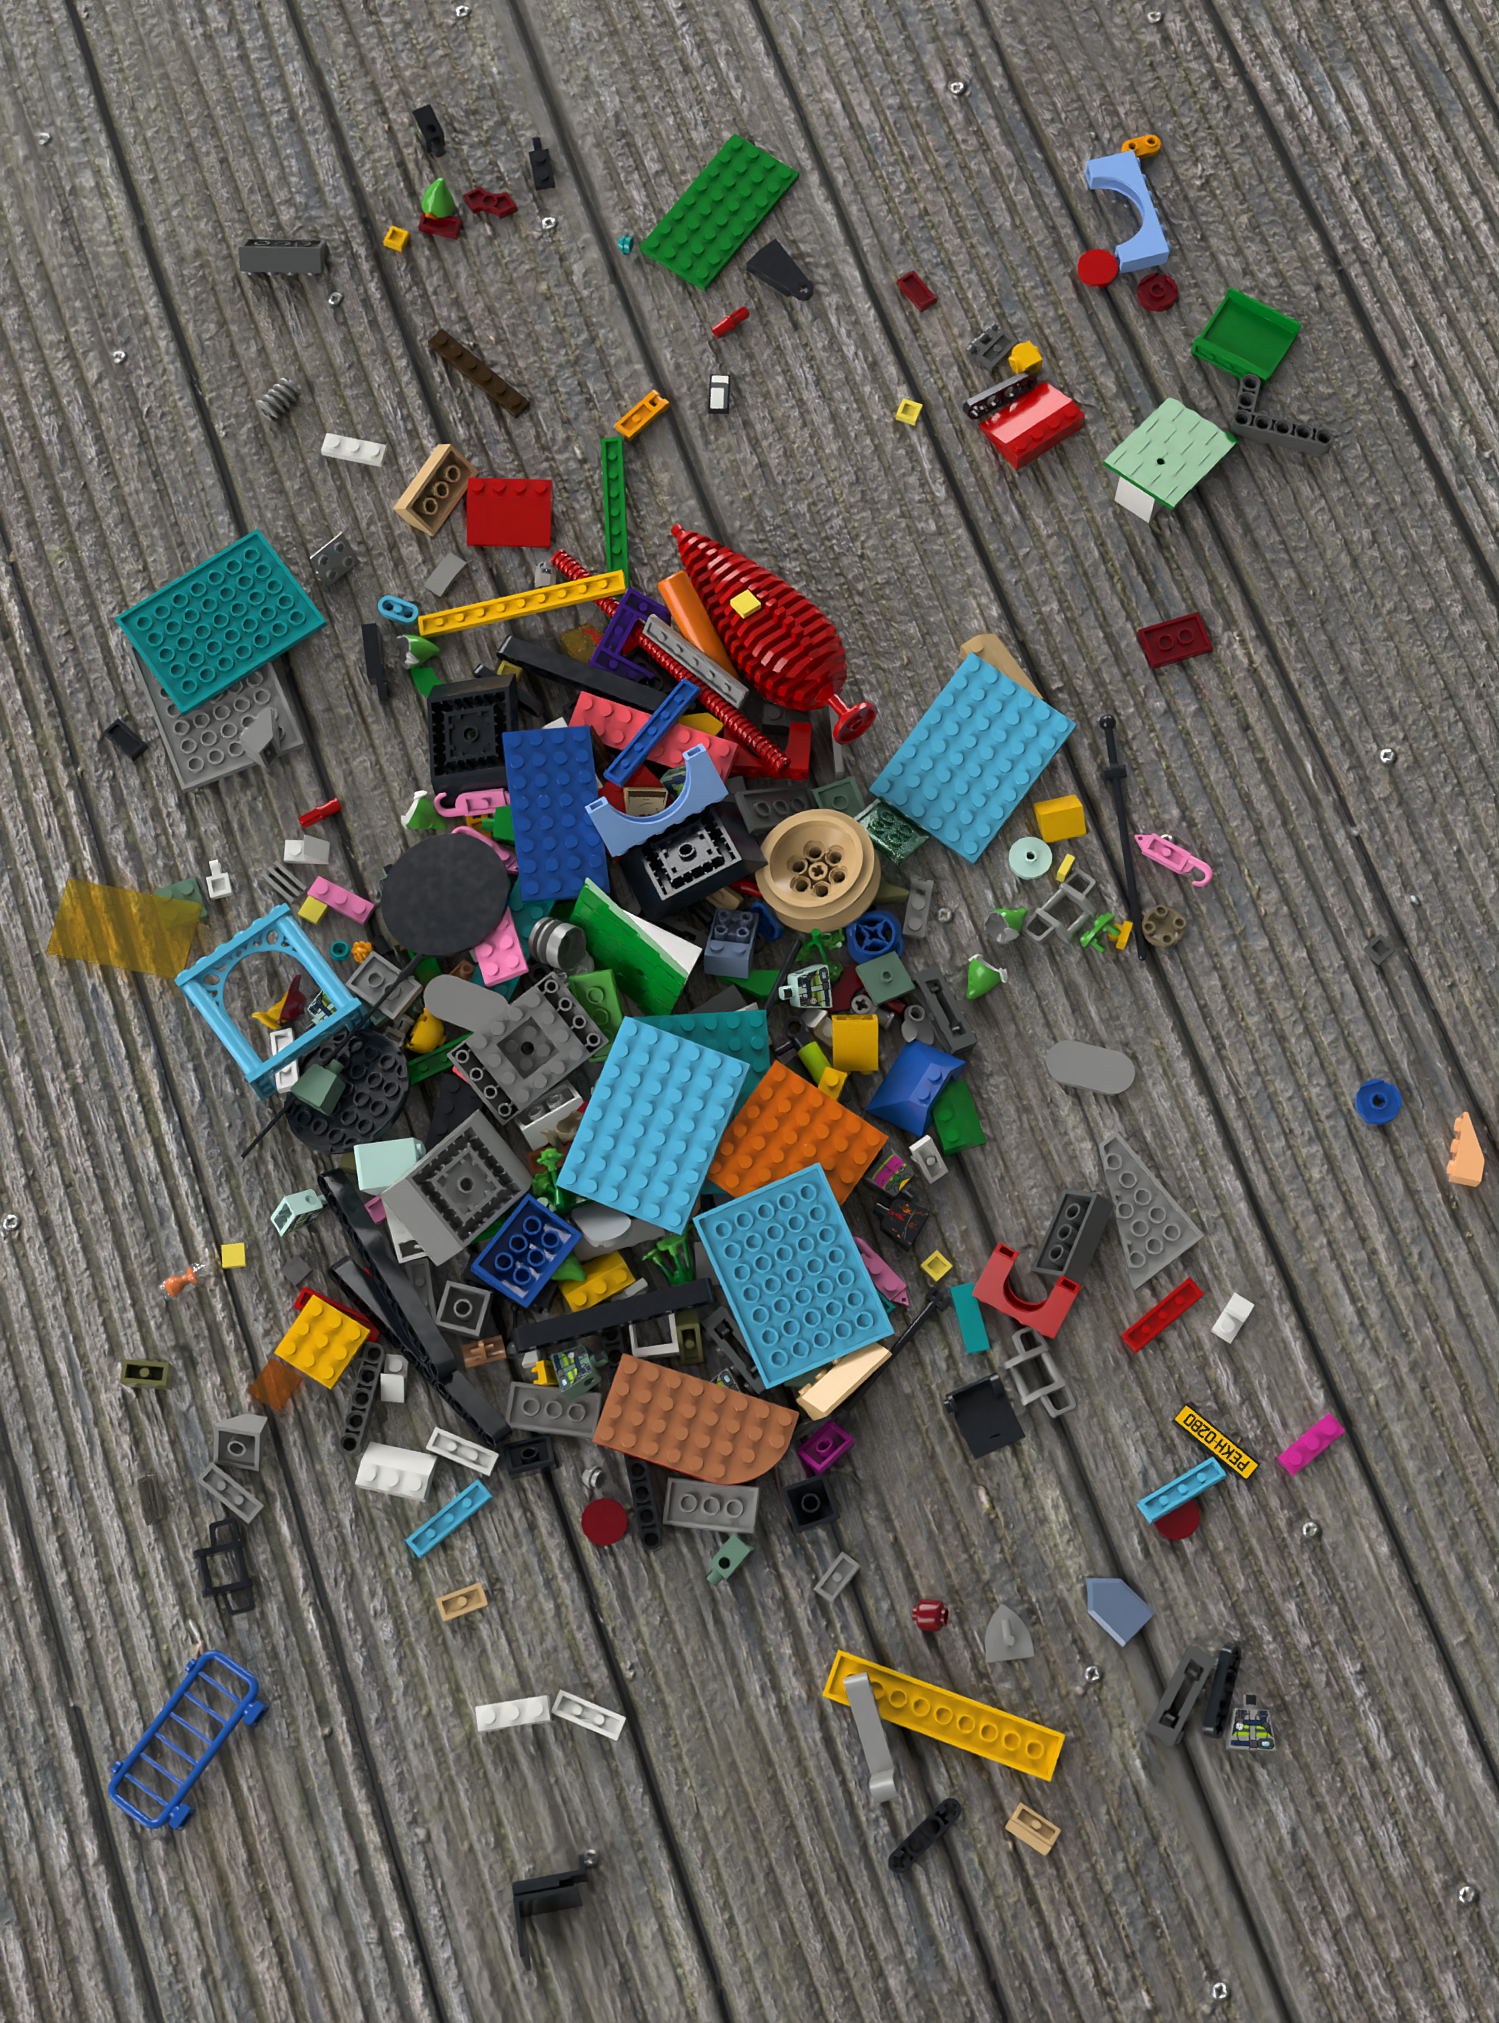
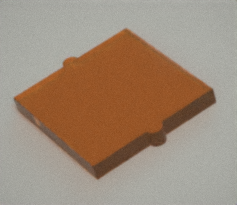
M271 1357L248 1391L261 1399L262 1404L267 1403L280 1412L303 1378L290 1370L288 1365L284 1366Z

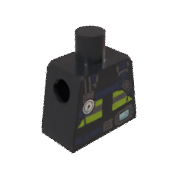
M431 104L412 111L414 130L426 153L433 152L436 158L445 155L444 132Z

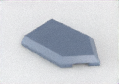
M1087 1578L1088 1614L1123 1647L1155 1612L1122 1579Z

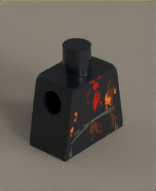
M896 1198L891 1207L878 1202L873 1210V1214L883 1219L880 1231L909 1253L930 1216V1210Z

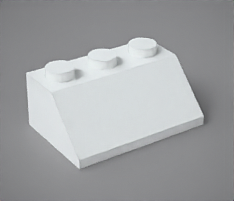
M565 1080L543 1093L512 1119L530 1148L535 1151L544 1148L549 1143L547 1137L541 1133V1130L547 1128L555 1131L558 1122L568 1117L572 1111H576L584 1102L571 1083Z
M370 1442L361 1460L355 1484L362 1489L427 1502L438 1456Z

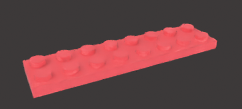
M581 691L568 727L593 725L604 745L623 751L652 715ZM675 723L646 760L670 768L686 765L682 753L702 743L725 785L740 745Z

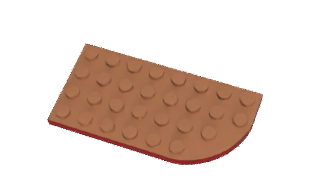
M623 1353L592 1443L713 1484L737 1485L750 1482L766 1474L782 1459L789 1447L800 1412Z

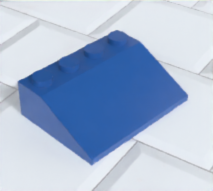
M527 1194L472 1264L470 1271L498 1291L527 1308L583 1235L531 1195Z

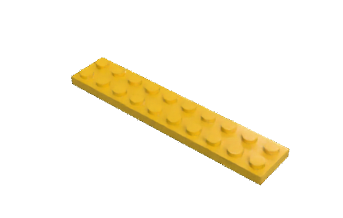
M838 1650L822 1694L823 1697L851 1707L844 1685V1678L867 1672L882 1719L1045 1781H1051L1065 1734Z

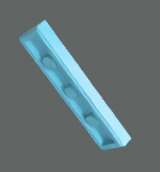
M1211 1457L1139 1501L1137 1507L1149 1524H1152L1224 1480L1227 1474L1216 1459Z
M477 1479L405 1541L416 1555L422 1559L488 1503L493 1496Z

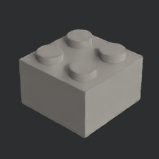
M447 1280L435 1320L438 1330L482 1340L494 1300L492 1292Z

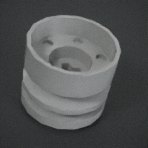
M544 917L535 924L531 931L528 942L529 954L533 960L563 971H571L578 966L584 956L587 943L586 934L578 926L564 923L551 917Z

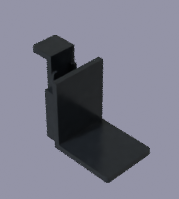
M583 1852L578 1853L579 1870L512 1882L519 1954L526 1971L531 1970L525 1917L583 1906L577 1886H574V1884L588 1881L586 1859Z

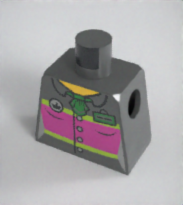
M891 1146L863 1178L865 1186L891 1201H894L901 1194L909 1201H912L919 1193V1190L910 1184L915 1177L914 1171Z

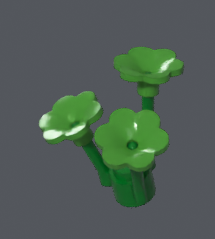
M695 1224L687 1225L683 1236L676 1234L665 1237L657 1243V1247L641 1258L642 1261L652 1259L656 1265L658 1264L668 1277L671 1286L693 1281L694 1273L691 1267L687 1240L689 1239L688 1231L696 1227ZM681 1243L683 1245L686 1267H682L678 1256L679 1250L677 1246ZM669 1249L670 1255L674 1257L678 1268L673 1272L674 1276L662 1260L664 1259L659 1254L660 1250Z

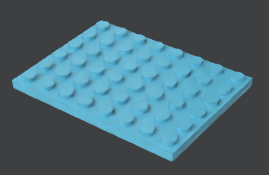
M971 652L870 787L869 792L975 865L1072 734L1077 724Z
M625 1016L555 1185L683 1236L752 1065Z
M820 1162L692 1218L766 1390L895 1333Z

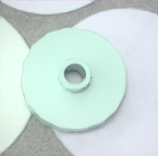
M1036 837L1019 839L1012 845L1009 851V866L1015 875L1022 879L1041 878L1048 872L1051 866V850L1044 841ZM1027 855H1033L1034 859H1028Z

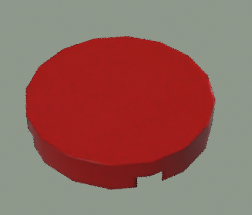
M1092 249L1085 252L1080 257L1077 265V273L1080 280L1090 287L1098 286V288H1103L1110 285L1115 280L1118 272V262L1114 255L1102 249Z

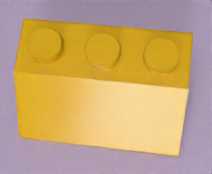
M615 1250L613 1253L602 1254L581 1266L587 1275L585 1281L567 1279L557 1281L556 1283L572 1312L596 1307L603 1301L611 1302L614 1296L623 1293L636 1280L621 1255Z

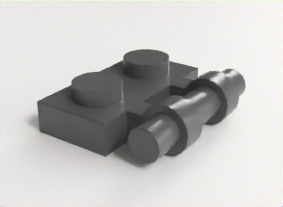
M992 323L989 327L986 326L981 331L982 334L977 339L974 338L965 350L969 356L974 352H979L976 355V360L991 372L1019 344V340L1005 329L999 334L995 331L998 329V326L995 323ZM986 340H991L986 346L983 344Z

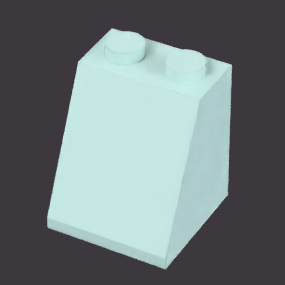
M415 1138L355 1145L354 1153L359 1189L379 1197L381 1193L426 1155V1149L422 1141Z

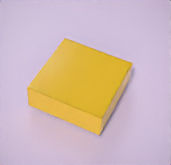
M391 226L383 240V244L403 252L411 237L410 232Z

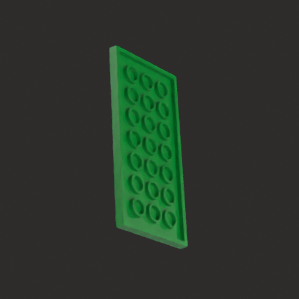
M733 134L639 246V250L705 292L799 179V173L738 135Z

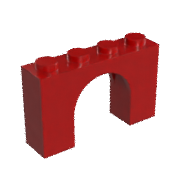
M790 722L789 742L783 753L791 759L789 767L780 774H777L775 769H772L766 761L752 755L748 751L747 744L743 742V739H740L738 735H735L729 729V726L725 725L724 739L740 745L729 777L742 775L750 778L769 777L774 780L789 778L795 781L809 779L812 723Z
M999 1242L972 1295L977 1297L980 1302L988 1303L997 1308L999 1312L1018 1319L1021 1324L1029 1325L1038 1330L1043 1336L1054 1339L1081 1285L1061 1275L1046 1300L1039 1303H1028L1019 1299L1010 1288L1009 1274L1020 1253Z

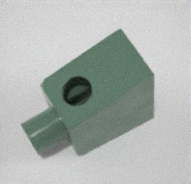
M332 1059L326 1069L318 1064H313L289 1090L303 1102L330 1116L345 1089V1083L338 1077L344 1066Z

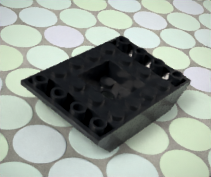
M509 673L434 685L427 698L430 775L435 796L440 793H446V796L440 800V805L445 809L455 807L457 797L467 792L505 788V791L509 792L502 732L519 731L516 674ZM475 730V737L472 740H467L468 732Z
M728 801L711 803L703 811L687 816L683 822L667 827L663 833L654 834L647 838V841L643 844L634 845L622 855L618 862L648 922L651 924L661 921L768 865L752 834H749L735 802ZM692 849L689 854L682 855L685 850Z

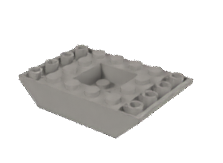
M552 971L446 1055L503 1126L609 1041L555 972ZM524 1042L533 1044L534 1051L532 1054L525 1055L521 1052V1045Z
M478 1109L379 1196L434 1264L439 1266L464 1249L526 1193L534 1178ZM463 1178L470 1182V1189L468 1191L461 1188V1180Z

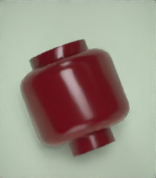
M922 1599L918 1606L913 1607L912 1620L916 1621L917 1627L920 1630L938 1632L942 1627H946L948 1623V1608L940 1600Z

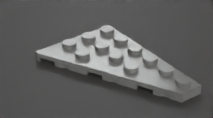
M1116 1131L1101 1142L1098 1148L1131 1287L1136 1291L1203 1239L1204 1235Z

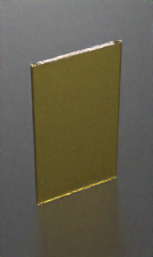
M68 878L46 953L176 979L178 974L186 969L203 905Z

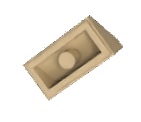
M1021 1802L1005 1826L1008 1831L1043 1855H1047L1061 1832L1058 1827Z

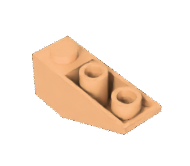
M1464 1111L1455 1120L1454 1131H1457L1456 1139H1453L1450 1152H1453V1158L1449 1160L1447 1173L1450 1174V1182L1476 1187L1481 1182L1485 1160L1469 1114Z

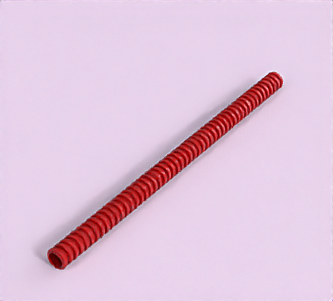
M564 549L557 551L553 555L551 563L570 581L592 577ZM614 595L592 600L610 618H613L620 603ZM637 618L629 633L630 637L636 643H639L649 655H652L676 680L680 682L685 678L701 688V693L697 699L703 705H706V708L715 714L717 718H720L721 722L729 726V729L735 735L743 739V742L749 748H752L758 756H761V759L766 761L772 769H775L777 774L784 772L789 767L791 759L786 757L785 753H781L782 751L775 744H772L771 740H768L761 731H758V728L749 723V720L740 714L738 710H735V707L731 706L725 698L642 633L645 624Z

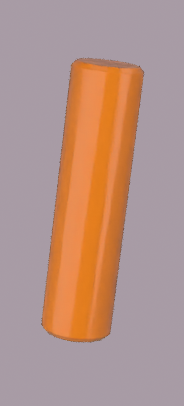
M681 570L660 581L657 584V588L682 636L740 682L741 678L686 571Z

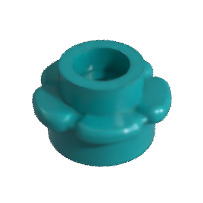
M626 234L623 238H619L618 250H621L622 255H625V253L631 254L634 247V239Z
M345 941L334 942L330 947L332 959L335 961H346L351 953L350 945L346 944Z

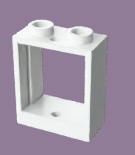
M674 1314L669 1315L672 1343L638 1348L635 1324L629 1326L633 1357L646 1361L680 1356Z

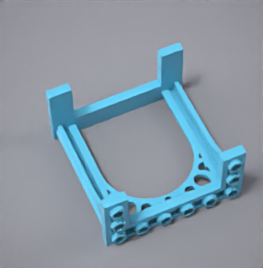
M286 903L275 906L264 918L256 919L251 927L236 933L231 941L219 945L215 952L208 957L200 958L195 966L189 970H183L174 979L191 1006L197 1007L246 1074L245 1078L261 1101H264L278 1091L273 1075L345 1024L351 1032L367 1014L357 997L353 998L298 925L291 909ZM276 931L278 940L274 945H269L267 943V936L271 932ZM262 939V944L260 946H254V944L258 943ZM283 943L289 944L287 947H282L281 945ZM278 951L296 958L303 964L337 1011L263 1063L228 1016L224 1006L223 992L229 974L243 959L259 952ZM224 965H226V969L224 971H218V969H221ZM210 975H216L220 978V982L216 985H208L205 983V978ZM218 991L217 996L213 998L212 992ZM368 1019L360 1029H365L371 1025L370 1020Z

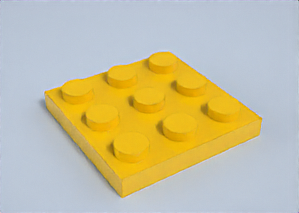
M313 1295L274 1351V1354L330 1390H333L371 1334V1331Z

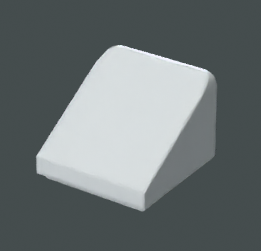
M539 1350L525 1354L522 1362L524 1368L535 1367L536 1362L541 1361Z

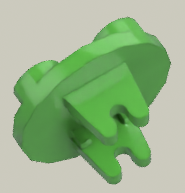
M1109 912L1104 916L1101 915L1093 924L1095 928L1090 932L1087 931L1079 940L1082 946L1088 948L1092 945L1101 953L1105 952L1107 947L1100 941L1102 939L1100 936L1106 931H1109L1114 936H1119L1121 933L1112 923L1115 915Z

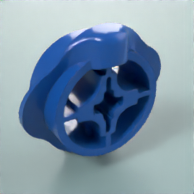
M884 910L865 912L857 920L846 926L850 955L860 965L893 951L901 959L904 948L901 926L897 918L890 912ZM887 929L892 933L890 943L884 938ZM860 934H862L863 938L865 939L862 948L857 944V940Z

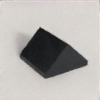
M550 1434L504 1445L507 1470L511 1480L557 1470Z

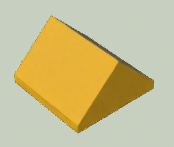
M1075 794L1033 803L1042 840L1046 844L1086 835L1083 805Z

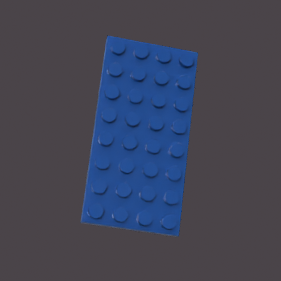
M589 725L502 732L522 903L578 898L587 877L606 895H610L604 841L585 806L598 800Z

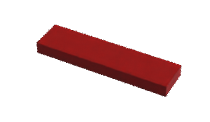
M1190 1277L1187 1278L1120 1337L1137 1354L1205 1294Z
M305 1286L303 1287L293 1306L295 1309L302 1311L310 1298L315 1295L369 1329L371 1334L366 1341L378 1342L382 1333L365 1315Z

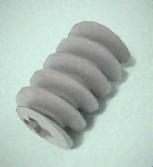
M280 378L279 384H274L273 389H269L267 395H263L261 400H257L255 404L260 413L271 421V416L276 419L279 418L277 410L281 413L285 412L282 407L283 405L288 408L290 407L288 400L296 402L294 394L299 397L302 394L296 384L289 378Z

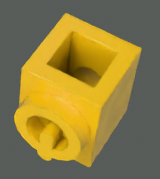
M1030 340L1017 344L1012 349L1011 357L1008 358L1015 374L1023 371H1029L1034 374L1040 371L1043 359L1038 347L1033 346Z

